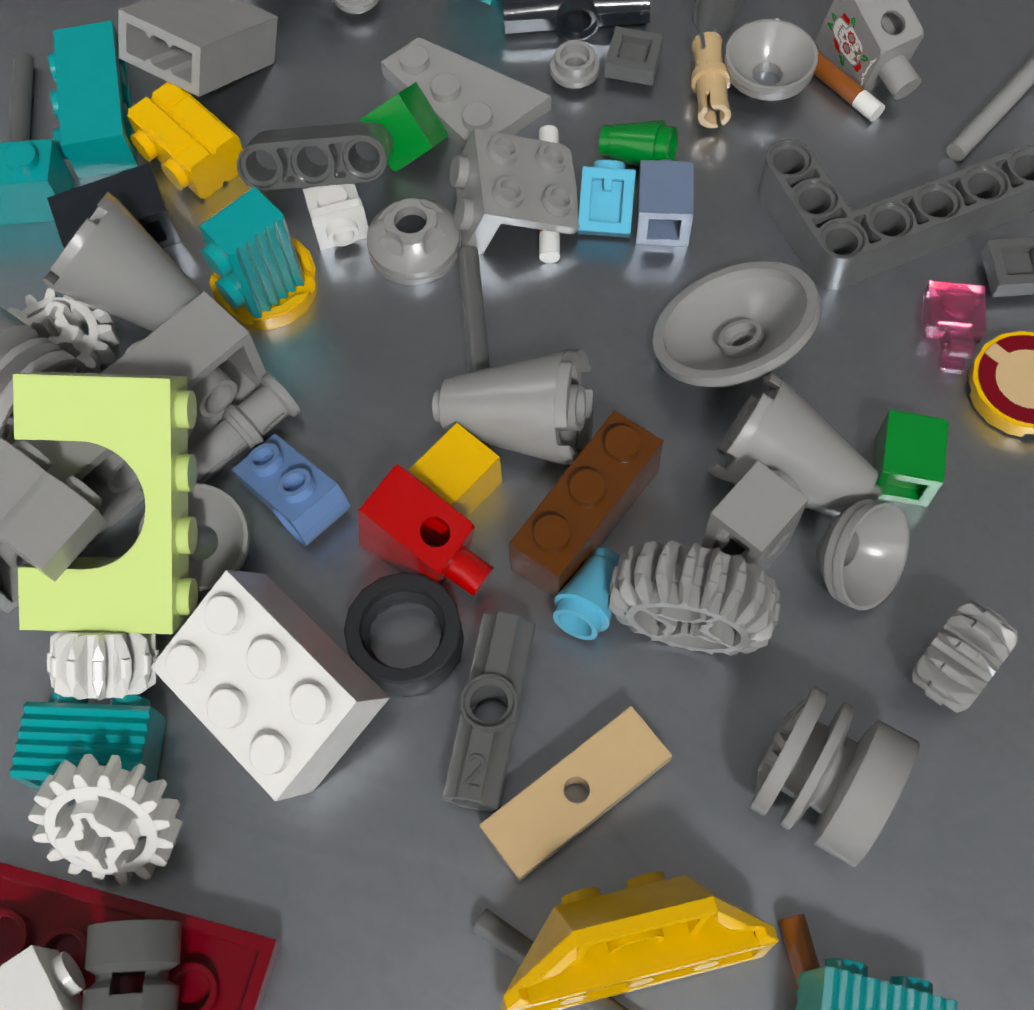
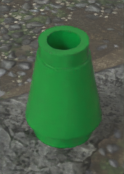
M665 120L614 125L605 124L600 133L599 153L601 156L610 157L611 159L639 168L640 160L659 161L668 159L675 161L678 131L674 126H666Z

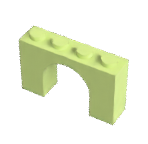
M67 372L13 374L14 439L82 441L106 447L124 459L133 469L140 481L145 498L144 524L138 539L127 553L115 557H77L55 582L30 563L18 567L19 630L144 634L175 633L197 608L198 601L197 581L195 578H189V554L195 552L198 529L196 518L188 516V492L194 491L197 481L196 457L194 454H188V429H193L195 426L197 402L194 391L187 390V376Z

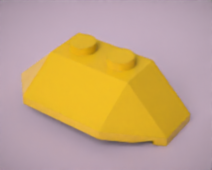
M650 872L628 880L625 883L626 889L601 895L600 888L598 887L579 889L561 898L562 905L554 906L504 993L499 1010H561L598 999L762 958L779 939L774 926L688 875L665 879L663 872Z

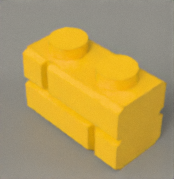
M166 82L153 91L152 98L146 96L128 109L127 116L135 132L130 135V139L135 148L149 162L157 158L162 163L163 172L177 189L183 190L185 187H188L200 199L206 200L223 187L224 181L230 182L239 175L237 159L243 150L239 137L186 90Z

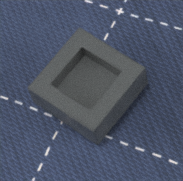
M616 26L605 60L604 77L652 86L663 48L664 34Z
M1034 237L988 239L981 251L992 297L1034 295Z

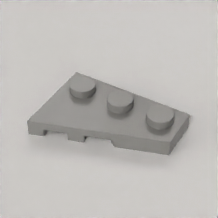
M421 37L416 38L381 61L383 76L399 91L417 82L448 132V137L462 150L474 128L516 135L551 110V95Z

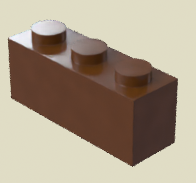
M614 410L509 542L511 570L554 599L592 555L593 551L604 544L658 473L664 440Z

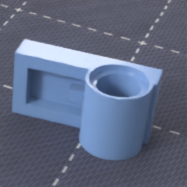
M277 434L272 435L263 444L254 448L246 458L231 469L240 483L271 509L291 535L305 547L350 509V504L338 483Z

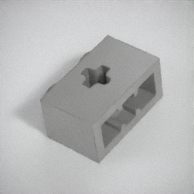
M758 460L711 512L701 547L709 549L719 547L721 552L731 556L741 555L745 558V563L758 564L764 569L765 573L787 548L809 498L801 492L798 484L789 475L778 470L772 471Z

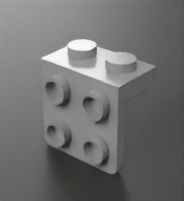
M478 128L473 129L461 155L454 156L449 173L451 187H456L457 203L454 211L455 228L461 231L462 247L474 246L478 249L479 255H483L500 224L575 234L580 227L578 224L580 204L570 149L559 143Z

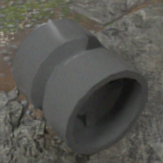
M125 920L89 925L87 928L85 969L95 975V983L83 991L82 1010H178L179 985L169 980V971L180 964L182 923L171 920ZM145 975L143 993L120 994V977Z

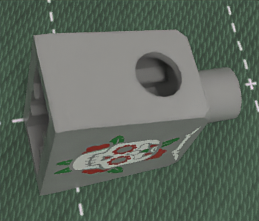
M833 0L815 40L818 48L831 62L867 91L885 84L895 100L909 95L922 81L909 61L924 37L923 28L908 0Z

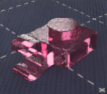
M929 280L924 291L923 338L940 339V372L963 374L965 371V358H972L974 355V343L979 344L986 332L985 286Z

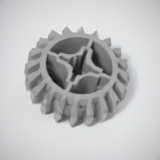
M675 540L668 541L667 544L650 541L646 542L644 546H631L628 552L620 555L618 566L614 567L610 582L609 609L615 614V618L621 624L628 625V628L633 633L649 636L650 641H661L670 646L681 647L691 651H703L710 655L725 653L733 656L739 652L746 654L755 652L756 649L767 646L769 639L772 637L774 627L778 623L781 606L778 604L780 590L776 588V580L769 574H765L762 567L758 564L745 563V558L741 555L731 556L721 552L719 547L715 549L700 547L696 542L693 545H684Z

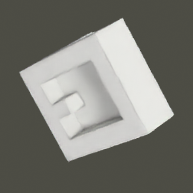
M355 183L303 189L320 250L335 246H347L357 240L367 238V219Z

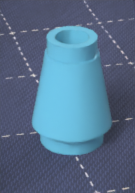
M596 548L554 598L556 609L553 613V620L558 627L569 635L583 640H593L599 632L608 629L613 613L609 609L610 582L614 567L618 566L620 558L618 553L607 548Z

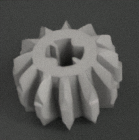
M974 601L962 604L949 618L912 670V682L925 691L924 694L940 706L944 704L956 713L967 710L1017 645L1018 631L1004 621L1006 618L991 608L986 609Z

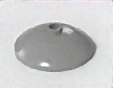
M754 261L720 269L692 283L666 306L654 328V352L665 372L686 384L703 387H730L754 381L786 364L811 338L821 315V302L813 280L804 271L781 262Z

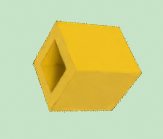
M458 423L451 427L408 469L411 475L466 518L502 483L500 457Z

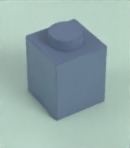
M668 159L659 161L640 160L636 245L688 246L694 214V162Z

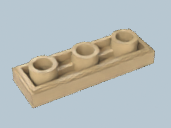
M630 706L479 824L480 829L517 879L521 881L671 761L673 755L635 709ZM571 785H581L587 790L589 796L583 802L573 803L566 798L564 792Z

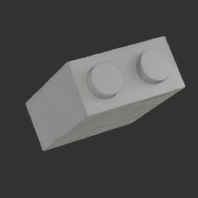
M142 0L118 9L119 59L200 97L274 64L278 16L243 0Z

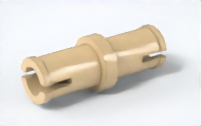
M704 32L705 48L702 49L700 35L694 38L691 45L695 67L690 78L691 87L697 95L699 123L707 128H718L716 114L718 110L720 111L722 125H725L731 117L727 92L731 84L730 74L724 63V43L722 37L715 32Z

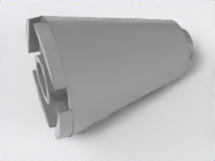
M109 192L98 203V208L90 219L87 218L50 268V272L42 280L44 284L57 292L152 332L170 319L177 308L190 303L202 293L123 203Z
M566 349L447 377L443 381L441 389H436L433 394V418L437 423H441L445 433L458 423L483 444L569 466L577 458V451L583 450L591 440L594 394L593 388L583 387L581 372H591L590 362L585 351L581 349Z
M772 371L761 381L770 389L766 394L763 393L761 398L753 394L750 395L717 448L727 454L722 465L720 466L711 461L708 467V472L715 477L737 484L759 460L772 471L778 470L789 475L798 484L801 492L809 498L805 508L832 517L840 515L859 501L865 499L877 500L882 489L879 485L875 484L878 478V471L782 377Z

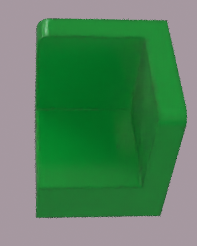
M417 82L400 91L360 119L361 122H377L391 133L394 141V152L388 165L393 171L400 170L448 137V132Z
M889 409L876 434L872 466L878 471V478L875 484L882 488L879 499L928 507L944 483L949 426L946 419Z

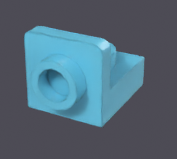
M597 160L594 162V167L583 166L578 234L630 238L636 170L625 169V163L616 160Z

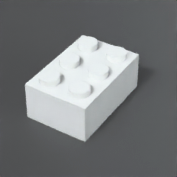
M226 570L151 665L154 672L275 802L313 792L390 698L265 573Z

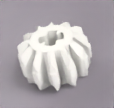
M58 631L50 636V651L47 652V672H50L51 687L54 688L55 693L63 697H74L77 700L96 698L100 701L104 698H123L125 695L141 694L156 684V673L151 668V665L159 656V649L156 648V634Z

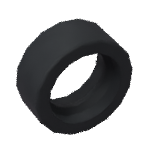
M402 572L380 577L360 591L348 609L344 626L347 651L351 659L386 694L409 697L430 692L449 678L461 659L464 635L457 604L444 586L425 575ZM406 602L422 604L432 610L439 620L441 628L439 646L433 655L417 666L403 669L390 667L378 660L371 650L369 641L371 624L376 617L392 605Z

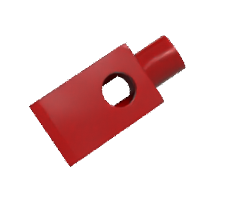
M397 463L358 510L359 545L401 573L425 575L440 585H443L448 578L474 597L486 583L495 568L469 549L475 530L472 522Z

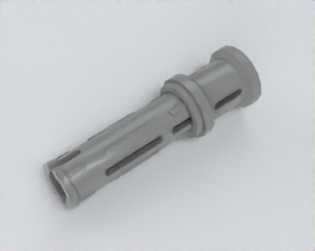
M267 373L262 377V386L238 406L230 404L224 409L225 413L221 415L224 420L202 440L200 439L188 449V454H194L196 457V484H204L247 446L253 449L263 444V436L287 415L295 417L301 412L291 395L272 375Z

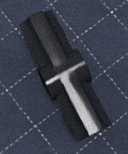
M503 0L505 34L557 30V33L566 40L581 41L593 36L598 27L650 23V0Z

